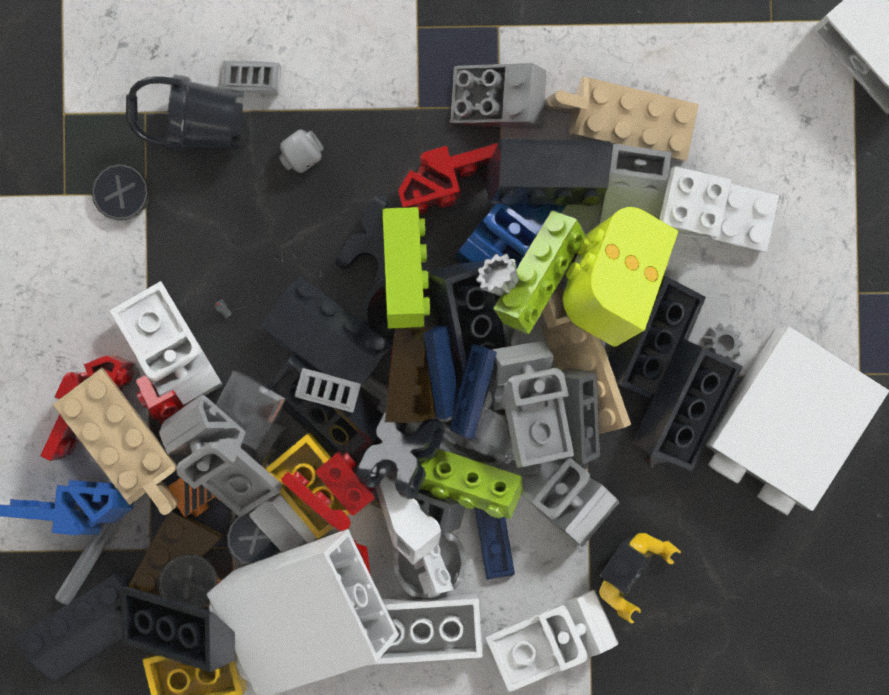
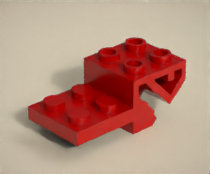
M498 143L452 157L449 155L447 146L422 153L420 155L421 166L418 172L410 170L398 190L402 207H418L419 215L428 212L427 207L438 204L440 209L456 204V199L460 198V189L455 175H459L460 178H466L477 174L476 170L488 165ZM426 172L429 173L428 179L423 177Z
M110 355L92 360L89 363L83 364L86 372L66 373L54 397L61 399L101 368L106 371L122 392L124 385L129 386L134 377L135 371L132 368L135 363L120 356ZM60 414L40 457L49 461L63 459L67 455L70 456L78 442L75 439V433Z

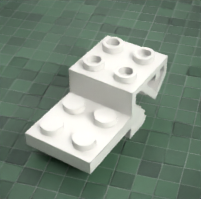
M675 166L670 169L659 220L686 236L767 252L779 195L731 184V179Z
M161 281L110 310L149 380L153 382L159 396L174 390L186 406L202 394L207 395L223 385Z
M595 589L486 636L508 692L556 672L579 665L587 661L588 657L601 654L618 645L616 636Z

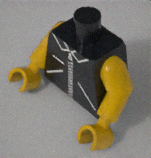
M638 533L634 538H627L620 544L600 574L602 585L599 594L601 598L617 610L618 616L630 623H634L631 620L632 613L634 611L641 613V610L626 601L625 597L654 554L661 556L667 563L673 564L674 561L670 557L675 552L680 554V550L669 541L662 542L646 533Z

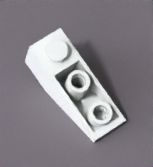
M385 475L379 485L376 486V492L392 544L413 565L439 544L442 530L433 517H428L420 509L419 504L414 498L407 499L401 497L395 487L396 480Z

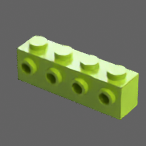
M418 207L383 209L388 329L424 327V316L430 315L429 297H423V289H428V271H422L421 262H427L426 244H420V236H425V218L419 219Z
M555 211L550 212L517 268L518 282L515 284V288L511 289L509 294L504 293L501 295L493 308L504 325L526 334L530 333L575 257V252L582 244L583 238H586L577 219Z
M438 449L437 454L431 460L420 462L426 471V477L420 489L431 492L439 499L445 500L450 498L458 501L460 505L469 509L476 507L485 510L487 514L495 518L505 517L511 519L523 491L522 476Z

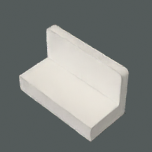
M280 494L271 497L249 513V517L282 553L296 548L303 541L308 544L316 539V536Z

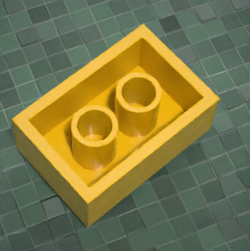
M308 433L265 470L282 484L279 493L319 540L333 526L281 482V478L288 471L292 475L298 471L310 482L306 486L314 494L321 491L332 501L329 505L332 510L341 509L346 513V516L350 513L316 474V470L331 457L315 437Z
M149 653L143 659L151 695H243L247 689L246 680L240 676L235 660L212 672H208L153 653Z

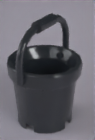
M174 74L173 77H146L138 80L130 88L129 94L126 95V121L129 122L130 128L139 138L148 143L166 146L169 152H182L185 148L239 150V144L232 143V137H240L243 105L242 103H236V97L244 98V91L229 90L192 82L189 77ZM149 84L171 85L166 139L150 136L137 126L138 97L136 94L143 86Z

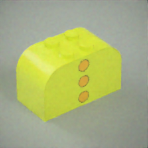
M626 207L620 209L587 233L586 238H583L582 244L575 252L578 254L575 262L571 264L566 273L568 281L563 293V305L570 320L579 328L614 347L645 331L678 230L639 208Z

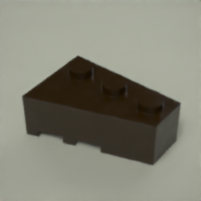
M436 326L395 329L385 422L417 423L436 417L423 335L424 332Z

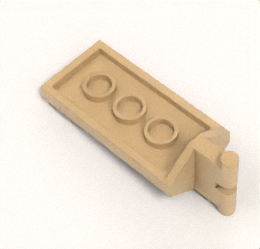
M585 76L580 79L575 94L559 90L544 101L545 110L570 114L569 135L594 141H610L611 145L620 144L672 152L671 159L683 162L688 159L699 104Z
M566 286L556 289L543 309L547 323L541 325L549 350L554 355L555 367L560 370L572 368L596 372L599 434L631 425L602 340L579 328L570 320L563 305V293Z
M103 368L53 404L129 505L147 493L163 515L169 514L178 506V498L173 495L163 481L176 471L178 465L167 454L165 448Z

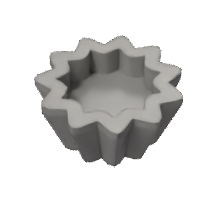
M495 254L492 260L486 259L484 261V266L478 269L480 275L476 279L478 283H481L480 288L482 290L500 296L504 293L509 294L510 290L514 289L515 284L518 282L515 260L509 259L507 254L501 257Z
M719 323L716 329L708 328L709 335L702 337L706 343L703 348L733 361V356L740 355L738 348L744 344L739 340L741 334L739 331H733L732 325L724 327L722 323Z

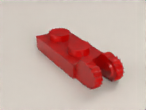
M288 471L281 478L282 483L329 524L336 527V530L344 531L349 529L351 521L348 515L346 516V513L341 509L332 510L329 507L332 501L321 491L314 494L306 486L310 482L298 471L293 475Z

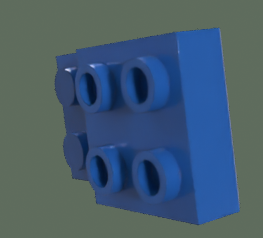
M494 204L454 257L462 263L481 262L486 259L492 260L495 254H498L500 257L507 254L509 259L515 260L517 269L550 212L562 213L567 205Z
M68 480V486L57 485L55 502L10 499V505L0 504V517L53 521L52 533L99 535L102 527L98 523H117L134 508V502L129 505L113 483Z

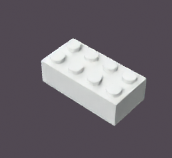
M478 593L444 595L438 599L421 597L382 599L399 636L376 663L370 665L483 657Z

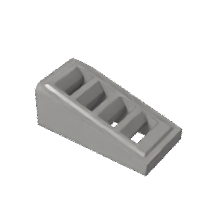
M224 60L221 88L279 95L281 65L276 62ZM231 68L237 69L236 83H230ZM243 69L248 70L247 84H242ZM254 70L259 71L258 84H253ZM265 71L270 72L269 85L264 84Z
M302 368L295 397L353 413L361 384ZM310 377L316 379L312 393L309 395L306 394ZM324 380L327 381L323 398L317 396L321 381ZM333 383L339 384L335 401L329 400ZM345 386L350 387L347 403L342 404L341 399Z

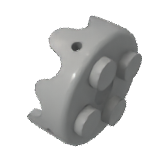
M450 531L441 533L438 545L444 565L450 574L453 589H456L464 577L466 555L462 543ZM396 548L393 567L404 590L414 597L429 599L427 594L424 595L418 577L419 574L426 571L425 568L422 567L416 570L414 564L412 565ZM449 592L440 593L439 596L432 599L441 598Z

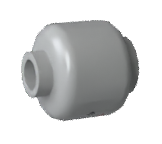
M300 129L280 143L282 154L279 155V159L286 169L290 170L293 168L295 171L302 173L321 160L323 146L312 131L306 132Z

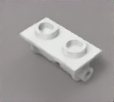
M437 545L414 564L416 570L422 567L426 570L419 574L418 577L424 595L427 594L429 599L439 596L440 593L454 590L450 581V574L440 554V547Z

